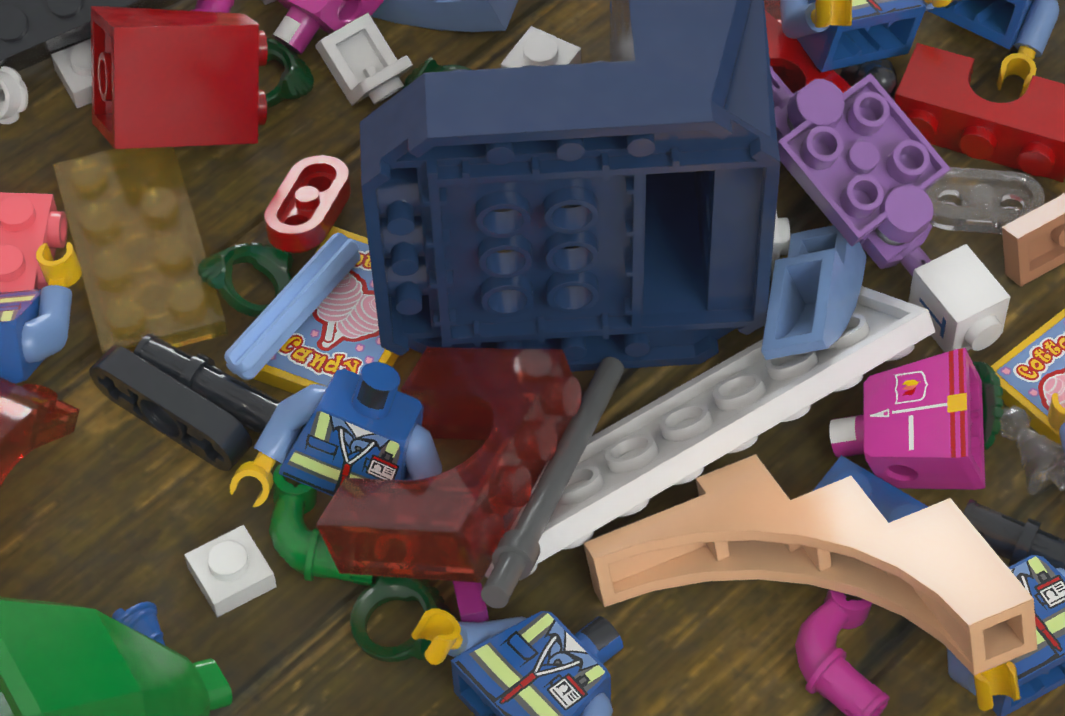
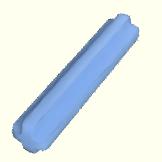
M342 233L333 234L225 352L226 367L243 380L253 379L360 260L358 244L353 239H348Z

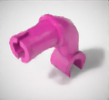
M828 589L824 603L813 611L800 626L795 643L799 668L807 682L805 689L810 694L819 692L846 716H880L886 708L890 697L845 660L847 652L842 648H837L835 645L838 633L842 628L854 629L865 622L873 603L864 599H851L847 601L845 593Z

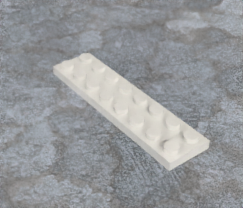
M861 286L857 305L848 326L840 338L828 349L765 360L761 352L762 339L591 436L538 542L540 545V555L530 574L536 570L538 563L562 549H572L584 544V542L591 539L595 530L615 518L629 516L641 511L647 506L650 498L670 486L694 480L702 474L706 465L725 454L749 448L757 441L758 435L780 422H788L802 417L810 410L811 404L834 391L846 390L857 385L862 380L864 373L883 362L905 357L913 351L914 344L936 332L929 310ZM549 461L435 525L444 548L455 556L470 553L477 563L478 571L489 578L494 568L492 555L500 539L507 531L514 530Z

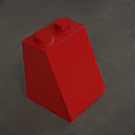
M91 6L92 124L114 149L258 144V126L265 125L267 120L266 95L264 90H259V67L266 65L268 57L265 32L259 30L257 22L246 14Z

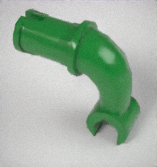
M282 464L278 465L273 473V502L275 505L269 525V533L274 549L293 570L303 574L304 579L307 581H313L314 576L350 581L365 586L373 585L379 559V545L334 539L322 535L321 529L314 528L313 531L308 529L304 522V514L311 511L317 503V489L302 483L298 484V487H294L293 484L287 482V477L279 474Z

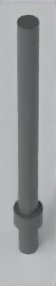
M606 357L600 362L514 530L507 531L500 539L492 555L494 568L481 591V597L488 606L493 608L505 607L518 581L530 575L540 555V545L538 542L624 373V366L618 359Z

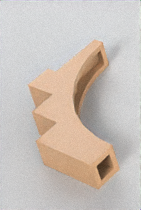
M755 454L697 477L696 483L699 497L584 542L594 592L604 607L649 592L709 581L759 579L814 585L860 597L899 614L942 642L973 675L1037 650L1034 598L951 498L888 523L852 476L790 500Z

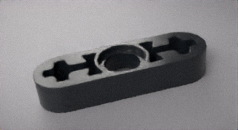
M118 345L111 346L89 369L93 382L107 398L220 470H231L252 447V439L249 433L231 414L124 347Z

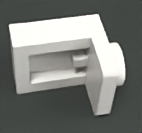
M369 13L324 37L315 45L352 106L368 96L375 105L404 87L400 77L413 66L407 55L397 60Z

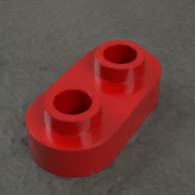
M317 155L300 160L290 169L264 214L267 237L274 247L286 252L303 253L315 248L325 240L351 194L349 171L343 161L332 156Z

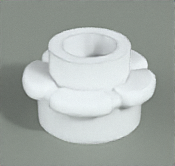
M3 66L0 68V123L12 124L19 119V113L27 108L28 90L21 75L15 69Z

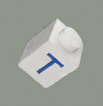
M965 244L914 269L908 303L929 310L936 331L931 336L944 352L966 348L967 351L970 349L979 351L993 344L1003 333L1010 295L969 246Z

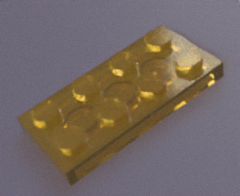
M174 147L111 149L53 164L103 354L113 345L124 347L134 353L140 340L149 333H153L176 348L228 334L216 289L202 282L201 276H198L199 263H201L202 259L206 258V254Z

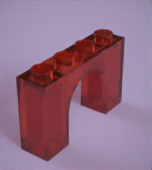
M427 347L401 388L402 393L419 399L424 406L422 427L431 433L433 439L482 440L486 442L469 459L453 469L436 476L418 480L345 478L316 523L339 573L481 583L492 563V555L504 533L511 529L522 507L528 503L534 485L547 462L554 456L556 446L570 420L577 414L582 401L581 387L579 381L573 377L563 350Z

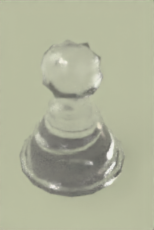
M1015 405L1010 408H1004L1003 417L1000 418V432L1003 437L1011 441L1016 439V446L1019 448L1021 456V466L1025 471L1027 492L1037 496L1055 486L1060 491L1065 490V456L1062 444L1048 439L1045 435L1031 431V417L1024 409Z

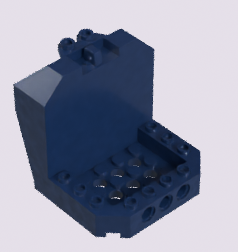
M764 0L610 1L611 62L596 61L583 64L527 65L514 68L457 69L445 72H428L422 74L360 121L361 188L381 347L399 356H402L411 348L429 357L430 371L447 379L593 371L597 370L602 359L606 357L618 359L623 364L624 369L701 364L719 353L718 339L737 327L739 332L749 335L764 326L768 310L780 173V155L777 141ZM581 205L575 208H562V206ZM497 209H512L508 212H494ZM569 246H580L575 249H563ZM512 250V252L498 253L497 251Z

